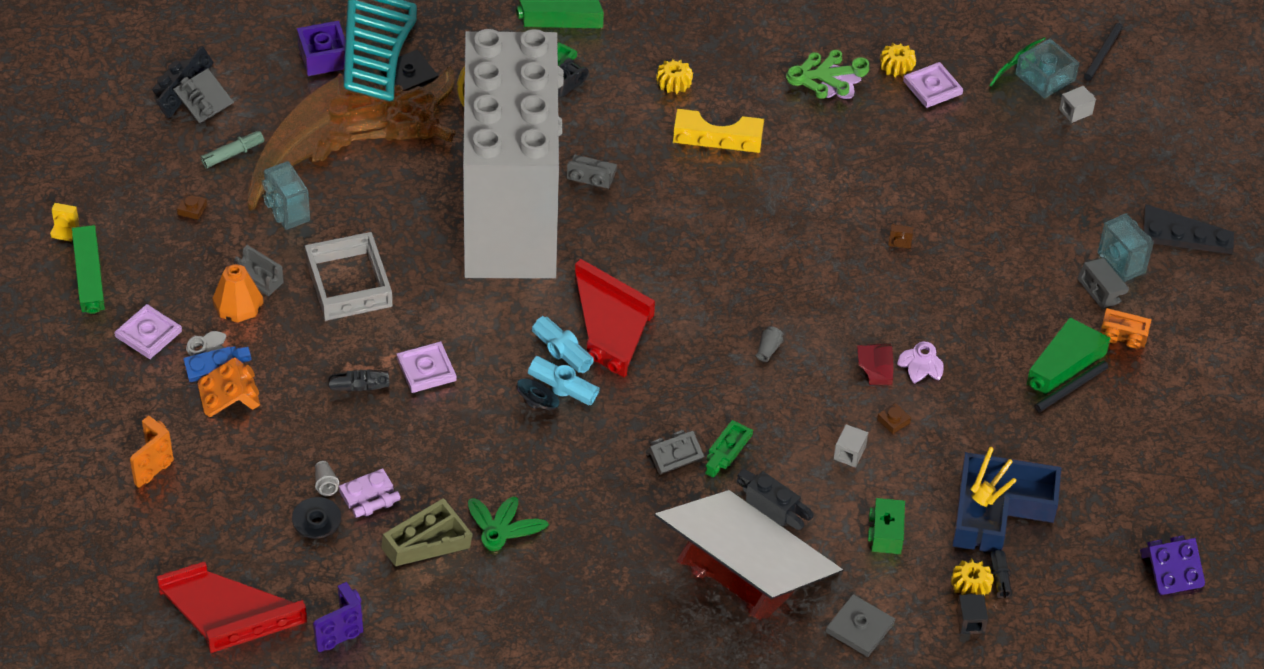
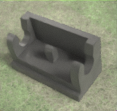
M246 245L243 248L242 260L237 256L235 257L234 264L244 266L256 283L259 291L265 295L270 296L284 283L282 266L252 247Z
M1104 258L1084 262L1077 278L1101 309H1106V307L1122 302L1117 296L1124 295L1129 290L1127 285Z

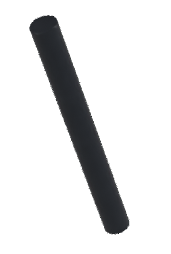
M1121 23L1114 25L1084 74V78L1087 81L1093 78L1122 30L1123 25Z
M1105 361L1098 363L1034 405L1036 411H1043L1108 369V364Z

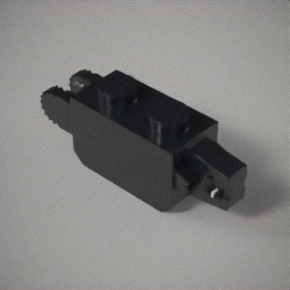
M746 469L738 473L737 483L747 494L746 501L780 526L789 524L795 529L801 530L804 527L802 518L809 521L814 517L813 511L800 502L801 497L764 471L759 475H755Z

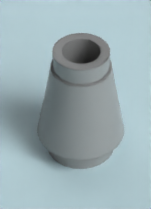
M319 461L315 465V488L323 496L335 494L338 490L339 480L327 461Z

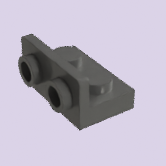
M574 155L572 161H569L567 164V179L609 189L617 171V164Z
M684 430L672 434V438L664 441L663 438H660L650 443L651 446L645 452L647 456L651 455L659 475L704 457L694 431L685 433Z

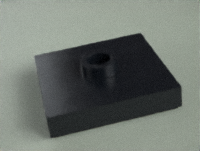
M418 50L398 57L395 89L400 96L439 81V75ZM381 71L387 77V72Z

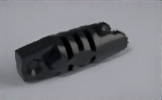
M372 369L334 373L328 377V386L333 391H370L389 387L388 371Z

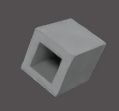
M1084 86L1062 94L1059 110L1073 123L1093 114L1096 99Z
M846 424L836 443L834 460L856 467L866 448L868 432Z

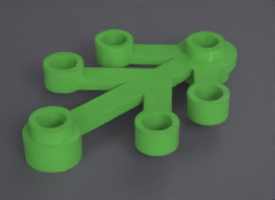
M832 50L829 57L822 64L821 55L814 52L809 54L808 59L801 66H792L786 74V80L791 85H804L814 90L818 98H826L828 96V87L825 84H818L811 80L817 78L836 88L838 95L845 96L849 93V83L840 81L832 76L855 74L857 77H864L869 72V61L866 58L859 57L854 59L850 66L831 68L833 64L842 62L841 51ZM819 66L816 70L809 71L811 67Z

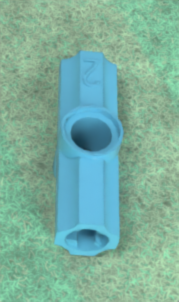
M542 316L536 320V323L532 326V332L547 344L548 350L554 358L558 360L562 358L578 373H585L589 370L594 358L578 344L577 338L571 331H563L548 317Z
M536 356L528 369L529 375L551 385L552 391L556 395H570L591 406L599 393V387L576 376L575 370L568 365L557 366Z

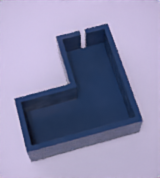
M965 452L953 537L954 547L974 550L975 546H979V551L994 552L997 549L1002 551L1006 534L1007 515L1054 523L1058 508L1062 467L1011 459L1013 462L994 486L996 488L994 493L1012 478H1015L1016 482L1000 495L992 505L988 504L987 507H984L971 497L973 491L970 488L976 481L985 455ZM991 456L981 484L984 481L991 483L1009 459Z

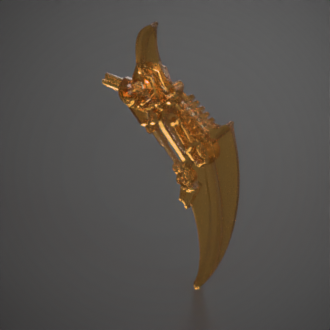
M448 66L436 80L424 87L418 86L409 91H403L401 85H395L394 99L392 101L345 89L342 74H339L336 78L318 88L284 119L266 144L251 179L247 201L248 209L250 211L255 209L259 198L273 181L297 163L311 156L312 162L317 160L324 161L332 150H340L342 146L350 145L353 140L368 138H386V140L395 138L401 140L417 137L430 138L435 135L448 142H452L456 132L441 125L439 119L434 117L438 105L454 89L455 76L452 67ZM380 85V90L386 91L384 85ZM386 127L383 130L370 131L369 133L364 134H350L351 132L366 131Z

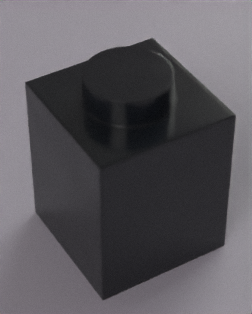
M984 594L959 595L956 611L960 634H985L988 615Z

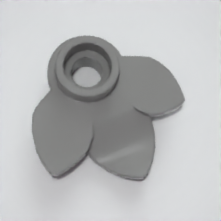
M218 331L209 332L204 337L194 336L188 341L186 350L189 356L225 348L222 344L227 336ZM202 346V349L195 351L196 347Z

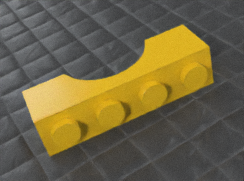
M677 109L673 143L760 153L764 119L742 116L733 125L715 126L706 122L701 117L699 111Z

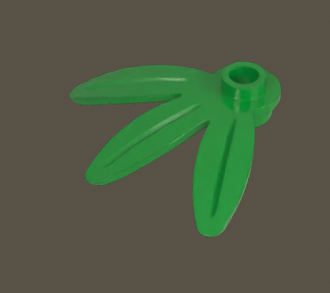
M1042 37L1017 52L999 70L989 86L992 87L996 80L1013 65L1019 64L1022 68L1031 63L1035 58L1032 54V49L1036 44L1046 40V38Z
M510 497L504 501L499 507L494 520H492L488 508L476 498L468 500L469 511L473 519L484 531L481 536L482 543L490 551L501 549L506 539L531 535L546 529L549 525L546 520L524 519L509 525L518 508L517 497Z

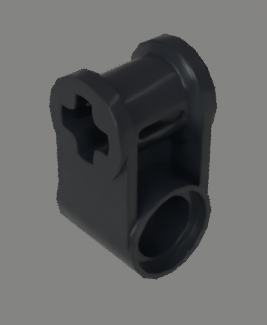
M571 58L566 59L559 66L563 69V86L558 88V96H565L575 87L581 85L588 76V69L575 64V61Z

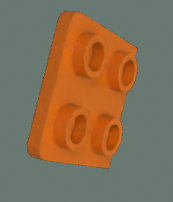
M1106 308L1100 333L1110 337L1111 343L1120 341L1126 343L1131 348H1145L1152 319Z
M234 357L198 380L197 384L205 415L212 417L238 400L252 410L260 406L259 390L253 379L255 374L249 365L243 364Z
M147 416L142 420L146 444L130 458L133 480L137 487L149 483L157 473L169 467L172 461H174L169 430L161 421H156L151 416Z

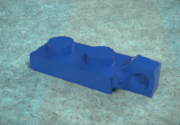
M236 346L226 347L183 358L189 382L198 381L234 357L242 363L251 361L249 347L236 349Z

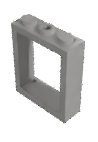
M372 232L305 245L306 263L325 321L393 307L392 290ZM367 253L379 287L327 298L316 264Z

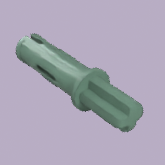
M255 131L242 138L239 136L236 141L200 156L201 162L208 169L241 152L246 153L247 149L263 143L264 137L260 131Z

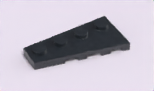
M1145 204L1143 243L1232 254L1234 249V232Z

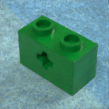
M876 498L875 506L870 507L869 522H873V527H869L868 541L872 542V552L901 554L904 541V500Z

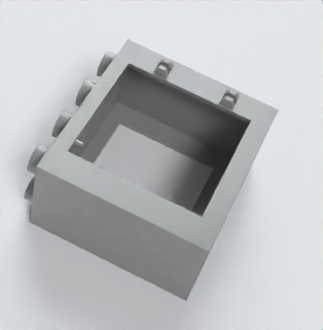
M484 29L479 32L466 31L463 161L465 278H556L559 136L562 134V118L558 116V88L563 86V69L558 66L557 32H543L537 29L526 32H498L493 29Z

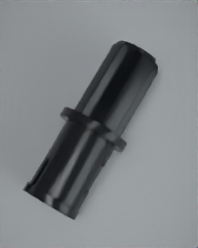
M997 549L991 553L993 566L991 574H993L995 579L997 597L1004 598L1003 589H1005L1006 598L1013 594L1009 578L1011 571L1007 566L1005 552Z

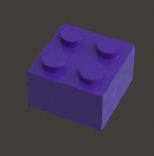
M339 21L297 28L298 48L308 76L344 69L346 40Z

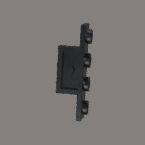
M200 46L189 60H176L172 62L165 74L157 79L156 85L152 88L154 94L160 96L156 103L167 118H171L182 104V100L173 89L181 85V81L184 78L188 77L191 79L213 65V60L203 46Z

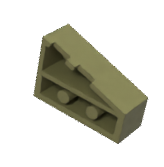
M442 498L384 533L381 549L395 566L469 549L473 534L447 501Z

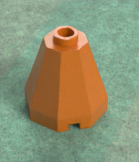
M238 264L227 266L222 273L212 298L219 317L223 319L230 317L232 321L237 323L256 317L259 306L261 307L263 304V296L244 266Z

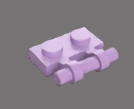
M383 468L339 485V492L348 508L356 507L352 509L355 518L362 515L365 517L373 514V511L382 507L385 509L393 506V503L401 500L398 491L391 493L394 491L393 484Z

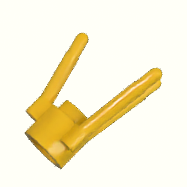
M989 447L976 481L970 488L973 491L971 497L984 507H987L988 504L992 505L1000 495L1016 482V479L1012 478L994 493L996 491L994 486L1013 462L1009 459L991 483L984 481L981 484L993 452V447Z

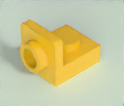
M54 203L52 207L54 226L50 233L51 238L72 241V228L79 227L77 207Z

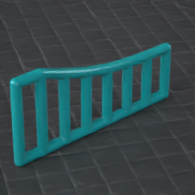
M348 0L344 88L392 101L394 99L398 56L404 41L417 21V5L404 0H373L408 10L407 15L358 0ZM356 9L376 14L379 16H383L386 18H390L393 20L401 21L406 24L404 25V27H402L399 25L391 24L388 22L356 14ZM355 22L399 35L397 38L357 28L355 27ZM358 36L393 46L391 51L355 41L354 37ZM354 49L387 58L389 63L355 55ZM353 63L387 72V77L353 68ZM353 77L386 86V91L354 83Z

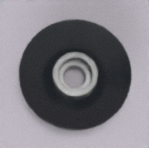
M531 379L518 380L516 384L517 391L530 407L554 410L559 406L558 397L545 385Z
M308 498L295 507L292 513V523L295 530L305 537L314 539L324 538L334 533L340 526L341 511L333 501L327 498Z

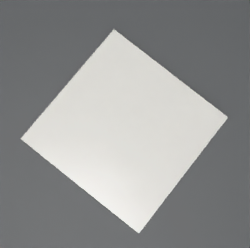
M730 490L654 514L656 518L770 599L843 571L838 565Z

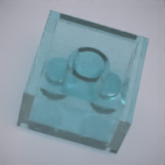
M1049 38L1019 55L1015 74L1045 99L1076 81L1080 62Z
M287 161L265 169V180H262L266 191L264 201L268 208H272L277 223L281 222L285 230L309 222L308 189L290 162Z
M1125 213L1104 223L1097 253L1126 282L1146 273L1154 242L1138 226L1137 222Z

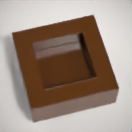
M185 193L177 207V214L199 220L207 206V198Z
M891 224L888 246L911 249L914 227Z
M894 403L878 413L877 420L894 434L910 424L911 417L897 403Z

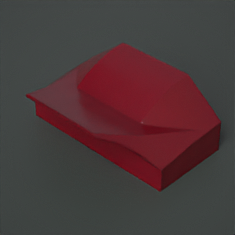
M891 343L867 344L866 346L857 345L858 365L868 374L869 385H892L894 363Z

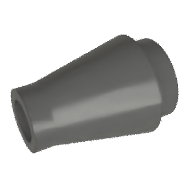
M768 326L762 331L756 354L759 360L768 362L772 354L783 342L781 330Z

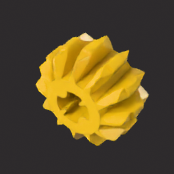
M892 43L891 46H885L882 54H880L881 70L886 71V75L893 74L894 77L900 75L904 78V75L911 73L916 65L915 51L910 50L909 45L902 46L901 43L899 45Z
M672 58L671 62L664 61L662 65H659L656 81L661 90H667V93L672 91L677 95L678 91L685 92L687 88H690L693 72L688 63H682V60L677 62Z
M973 559L969 563L962 560L959 566H955L953 569V576L951 577L954 593H961V595L984 594L985 597V594H989L994 580L993 574H990V567H983L982 561L977 564L974 563Z

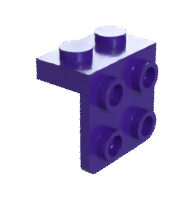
M1182 535L1170 538L1171 543L1162 544V540L1147 542L1148 547L1140 549L1141 558L1150 557L1157 592L1160 595L1200 588L1205 585L1196 538L1185 540V536Z
M347 582L338 585L340 609L315 620L313 623L315 646L318 652L333 649L337 644L347 639H354L363 632L361 598L357 590H352Z

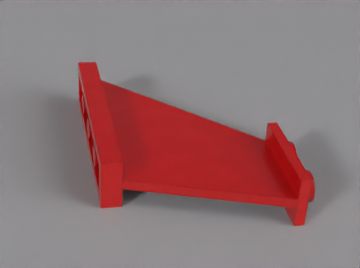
M580 259L575 264V279L577 281L588 337L587 352L594 358V362H598L607 367L611 372L625 377L646 322L654 317L655 301Z
M205 561L157 576L160 595L164 594L207 639L210 653L307 622L306 606L303 600L292 602L207 571Z

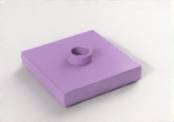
M940 62L904 75L903 78L904 83L926 108L963 93V88Z
M146 304L115 331V337L151 359L182 332V326Z
M442 342L396 353L397 361L411 393L456 381L455 371Z

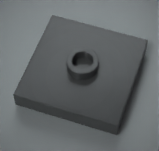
M853 594L826 627V633L869 657L895 624V618Z

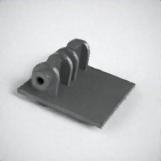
M209 69L204 70L191 79L188 77L184 78L181 81V85L173 89L199 124L234 103Z

